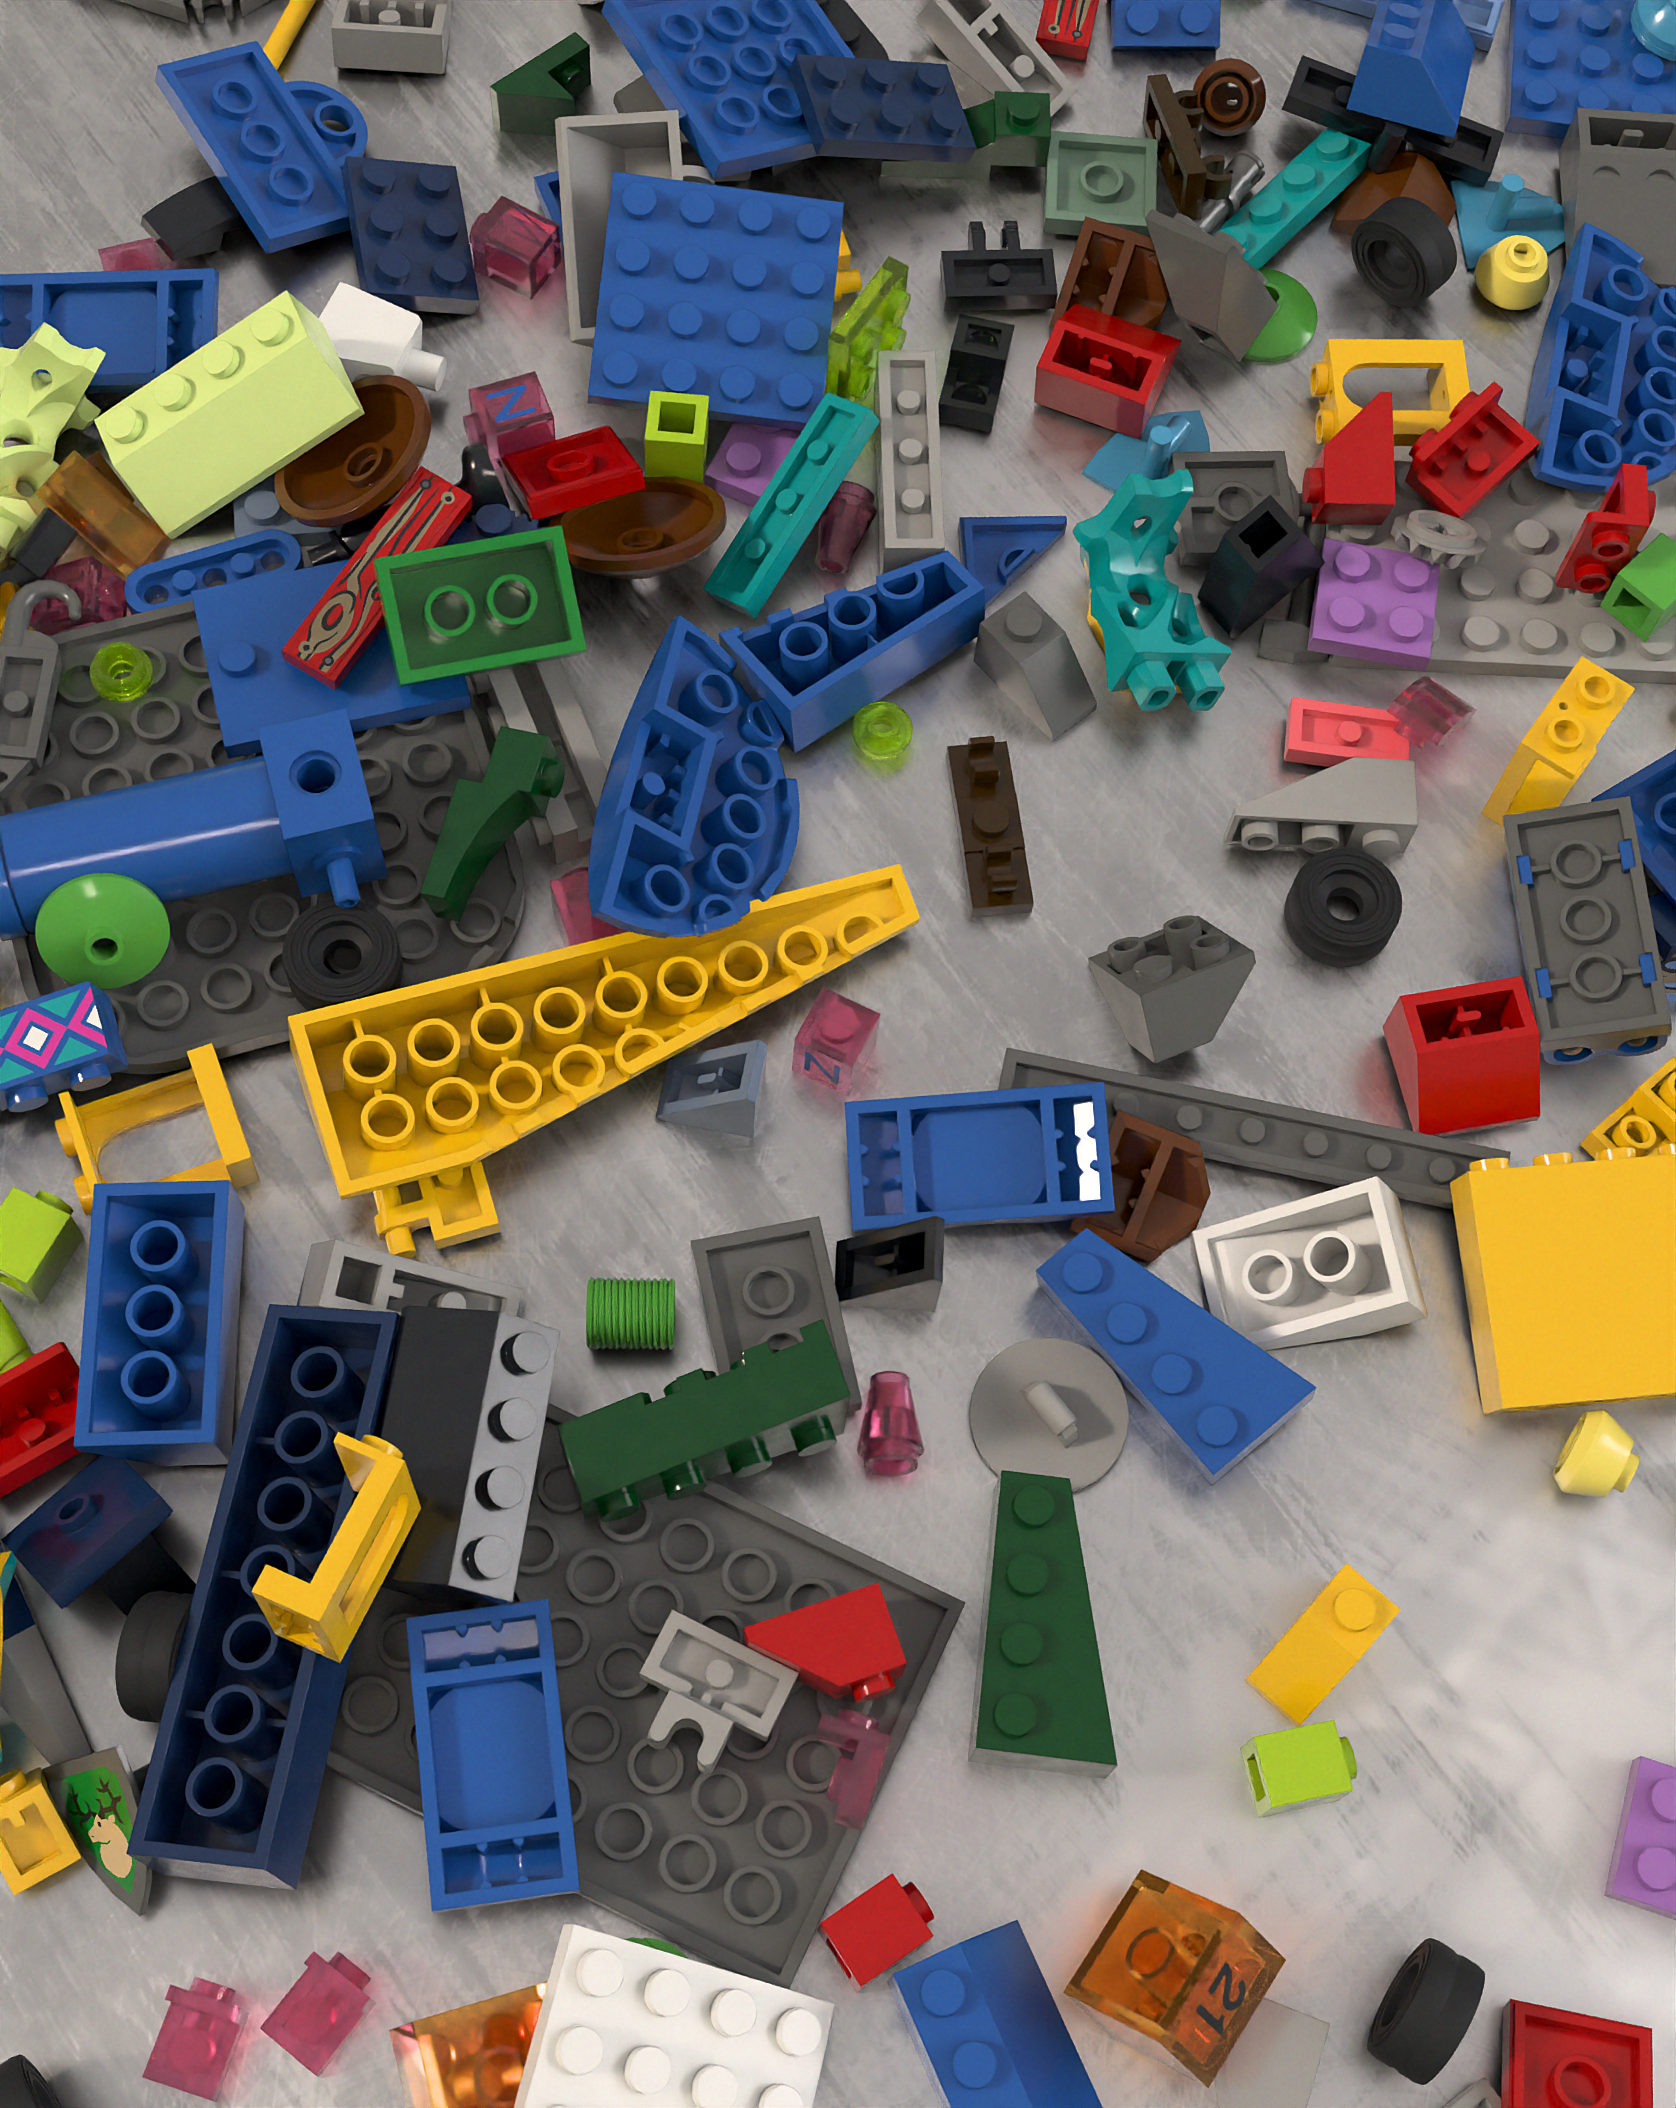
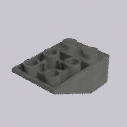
M1577 108L1558 152L1566 260L1569 258L1580 228L1587 222L1606 231L1641 254L1644 258L1641 271L1660 289L1669 288L1670 286H1674L1676 289V114Z

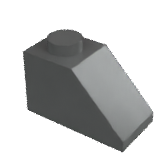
M1026 591L980 623L973 661L1051 742L1096 710L1097 701L1066 632Z

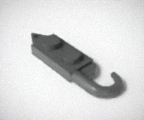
M37 580L26 584L13 595L7 606L0 639V781L7 779L5 782L0 783L1 801L16 788L31 770L42 769L63 662L58 644L50 636L39 631L29 630L36 604L49 598L60 599L65 602L68 607L69 617L72 620L76 621L81 618L82 604L77 593L67 584L59 581Z

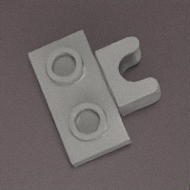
M672 1610L639 1673L640 1679L668 1692L650 1727L647 1743L653 1748L660 1750L667 1746L677 1730L686 1727L695 1729L703 1738L702 1745L697 1754L698 1769L704 1774H711L733 1732L734 1726L767 1742L798 1679L799 1673Z

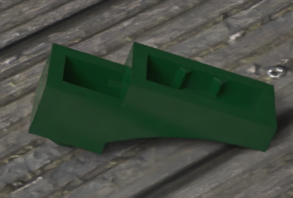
M995 91L994 99L963 109L977 147L969 164L880 159V176L989 180L991 165L1046 167L1051 141L1050 93Z
M501 726L482 783L458 778L420 891L421 896L437 918L460 922L477 881L500 847L531 816L544 818L550 798H556L559 795L564 781L565 768L548 735Z

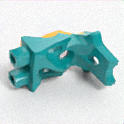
M1178 469L1170 476L1157 480L1148 479L1139 473H1129L1105 508L1098 515L1077 523L1072 531L1076 540L1080 543V559L1089 577L1090 595L1087 620L1099 645L1105 652L1107 688L1111 692H1132L1140 710L1158 711L1168 706L1176 693L1183 694L1191 711L1210 710L1225 690L1218 673L1232 653L1230 647L1210 636H1205L1199 623L1192 594L1179 592V587L1171 583L1165 575V557L1172 554L1178 544V535L1174 525L1194 492L1193 480L1188 469ZM1147 516L1146 520L1136 528L1134 522L1140 517ZM1130 595L1146 596L1149 605H1141L1135 602Z

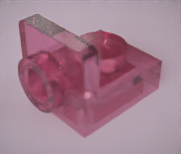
M92 555L54 566L44 580H55L65 583L77 593L82 604L81 618L76 621L72 620L69 617L68 607L65 602L60 599L49 598L38 602L34 607L30 627L48 635L91 622L96 624L125 617L128 608L124 595L125 581Z
M841 1709L837 1718L822 1714L816 1738L828 1744L855 1752L853 1760L839 1756L826 1798L839 1802L834 1822L862 1831L891 1736L878 1732L880 1723L877 1720L855 1711Z
M313 1951L304 1962L308 1968L260 2027L264 2033L318 2077H320L377 2004L363 1992V1989L372 1978L339 1951L336 1952L329 1962Z
M194 1977L189 1990L170 1984L165 2000L171 2003L142 2077L217 2102L249 2016V2012L231 2005L236 1990L198 1977Z

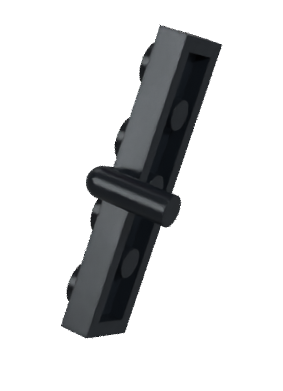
M1302 55L1281 110L1372 144L1373 148L1368 159V167L1373 173L1381 174L1389 168L1395 154L1412 152L1420 153L1432 161L1439 171L1481 187L1485 186L1492 173L1504 132L1460 116L1455 137L1451 138L1346 109L1356 75Z

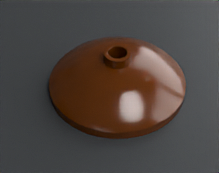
M375 375L351 383L365 414L275 472L274 488L277 500L294 520L306 526L321 528L349 524L374 513L404 488L415 474L425 455L432 424L428 401L412 382L396 375Z
M670 476L644 477L646 489L553 515L549 520L548 528L562 525L569 564L589 573L611 578L647 579L671 572L706 552L725 529L727 522L725 503L718 492L697 481Z

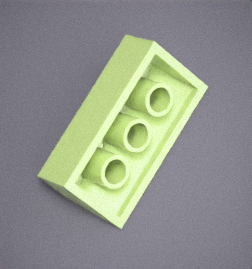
M286 290L94 419L113 466L163 532L173 540L356 420L365 412L323 322Z

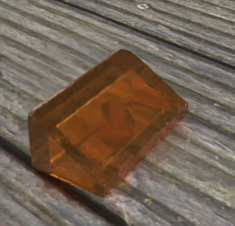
M75 450L69 454L34 493L57 515L79 532V535L126 577L144 563L166 535L161 528Z

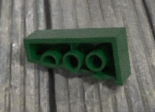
M823 1319L799 1328L804 1341L783 1350L771 1349L769 1342L766 1341L741 1351L743 1358L729 1367V1371L716 1376L714 1371H704L702 1368L677 1377V1380L668 1384L663 1390L665 1397L652 1402L649 1393L640 1392L558 1425L560 1446L584 1520L600 1515L602 1522L616 1521L641 1509L639 1502L665 1493L668 1500L685 1498L703 1490L707 1486L705 1481L707 1479L728 1472H732L734 1478L751 1476L772 1465V1457L793 1450H797L799 1456H809L837 1443L836 1436L844 1434L851 1394Z
M1001 1470L992 1498L968 1762L1106 1779L1118 1764L1070 1478Z

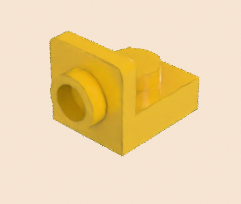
M41 1767L25 1775L20 1768L0 1775V1871L15 1896L82 1858L81 1849L48 1790V1783Z

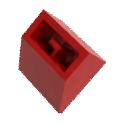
M1075 303L1058 318L1036 366L1034 402L1140 440L1180 349L1182 340Z
M1522 976L1403 995L1398 998L1382 1027L1413 1132L1444 1137L1538 1120L1540 1117V1033Z

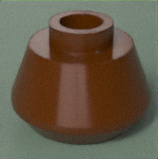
M1225 58L1211 63L1199 74L1193 87V91L1197 93L1196 108L1204 109L1203 126L1217 135L1234 136L1246 132L1256 124L1265 108L1266 88L1262 77L1253 66L1240 59Z

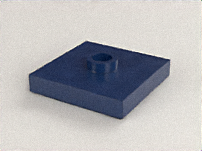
M99 1455L2 1538L1 1541L13 1552V1555L56 1604L63 1609L165 1521L173 1510L124 1459Z

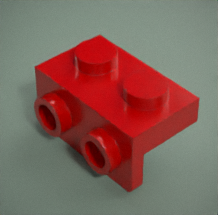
M1495 381L1479 395L1471 391L1464 396L1450 413L1449 419L1451 421L1439 432L1434 428L1426 431L1409 452V456L1413 460L1405 482L1438 512L1464 520L1530 459L1540 444L1538 439L1498 405L1503 388Z
M1622 463L1598 511H1592L1586 515L1556 573L1557 587L1577 589L1582 593L1589 594L1602 591L1608 592L1617 574L1630 562L1653 521L1656 508L1655 492L1648 490L1646 465Z
M58 1342L0 1374V1498L82 1452L74 1448L80 1367L64 1342Z

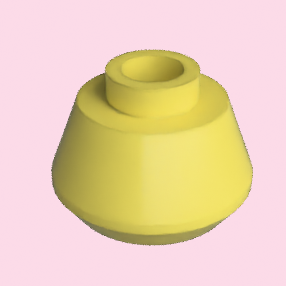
M1515 235L1503 239L1488 248L1479 257L1475 266V281L1478 289L1488 301L1500 308L1524 310L1533 307L1543 299L1549 287V264L1546 251L1537 241L1527 236Z
M1603 1409L1586 1411L1570 1433L1553 1473L1561 1491L1605 1498L1612 1488L1622 1493L1629 1485L1638 1467L1640 1457L1631 1453L1634 1443L1632 1437L1607 1411Z

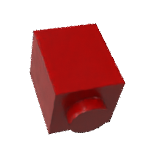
M892 1873L822 1921L817 1931L856 1993H858L925 1946L932 1939L933 1934L926 1924L934 1919V1915L918 1888L911 1881L902 1887Z

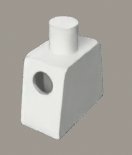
M340 282L318 319L323 322L350 382L352 383L375 375H396L409 380L416 386L438 392L444 381L447 359L446 357L422 351L423 322L420 317L367 292Z

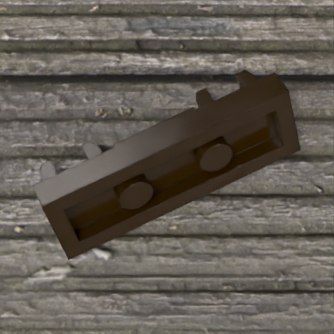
M1166 74L1148 75L1143 126L1149 139H1158L1157 161L1178 213L1192 220H1201L1204 197L1212 200L1229 197L1232 175L1231 173L1223 174L1224 156L1209 155L1203 158L1200 157L1201 139L1199 132L1202 131L1204 109L1196 108V91L1182 90L1174 93Z
M994 736L969 738L967 745L947 746L945 757L971 918L1031 913L1034 901L1007 741L995 742Z

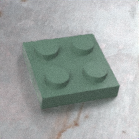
M1051 131V141L1045 167L1043 233L1079 236L1086 216L1151 237L1145 217L1151 209L1156 211L1158 139Z

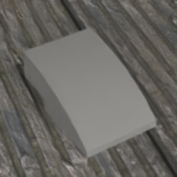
M337 0L331 25L334 67L444 74L453 0Z

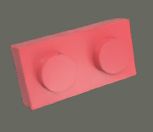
M1292 697L1287 710L1284 761L1332 767L1353 757L1409 760L1411 713Z

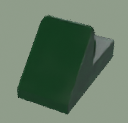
M574 32L490 86L493 125L500 132L556 136L555 119L576 116L574 98L591 84L590 45Z

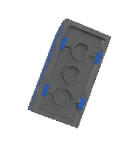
M1630 796L1504 815L1505 852L1529 999L1540 1033V1054L1544 1055L1546 1062L1553 1065H1575L1587 1062L1605 1053L1625 1057L1640 1056L1664 1047L1668 1037L1671 1035L1672 1022Z

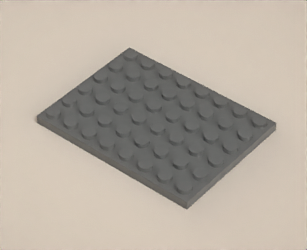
M548 1403L513 1601L506 1604L548 1599L580 1884V1892H576V1894L733 1973L789 1990L966 1602L709 1479L705 1480L707 1486L696 1494L677 1500H668L665 1493L639 1502L641 1506L639 1511L616 1521L602 1522L600 1515L584 1520L560 1446L557 1428L558 1425L573 1420L578 1416ZM879 1583L907 1662L902 1677L893 1680L896 1687L894 1691L870 1701L856 1703L853 1694L834 1699L797 1680L767 1742L734 1726L733 1732L711 1774H704L698 1769L697 1754L702 1745L703 1738L695 1729L686 1727L677 1730L667 1746L660 1750L653 1748L647 1743L650 1727L668 1692L640 1679L639 1673L672 1610L743 1645L744 1627ZM380 1587L356 1632L325 1768L423 1816L406 1618L467 1609Z

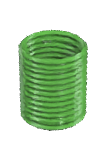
M591 1277L588 1280L586 1344L589 1349L594 1346L596 1350L599 1347L603 1350L606 1347L610 1350L613 1347L616 1350L619 1347L623 1350L626 1347L630 1350L633 1347L636 1350L640 1347L643 1350L646 1348L651 1350L653 1347L658 1350L661 1347L663 1350L668 1348L671 1351L674 1348L675 1280L673 1278L669 1281L666 1278H661L658 1281L656 1278L651 1280L649 1277L646 1280L642 1277L639 1280L636 1277L633 1280L629 1277L626 1280L622 1277L619 1280L616 1277L612 1280L609 1277L606 1280L603 1277H598L597 1279Z

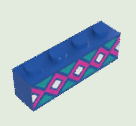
M89 980L0 1010V1111L9 1109L11 1112L33 1110L45 1105L49 1101L47 1095L68 1088H72L74 1091L95 1089L107 1084L111 1080L110 1074L129 1068L110 998Z

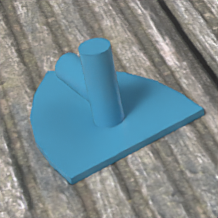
M1507 174L1501 182L1487 181L1484 187L1465 180H1450L1451 195L1457 204L1455 215L1467 271H1475L1476 263L1482 253L1510 236L1521 235L1534 239L1544 248L1547 255L1565 243L1562 206L1555 202L1552 196H1543L1531 189L1524 188V182L1520 176Z
M1200 411L1169 412L1151 417L1140 440L1118 432L1097 451L1083 469L1082 475L1114 494L1129 473H1139L1151 480L1168 477L1167 464L1172 452H1210L1209 436Z

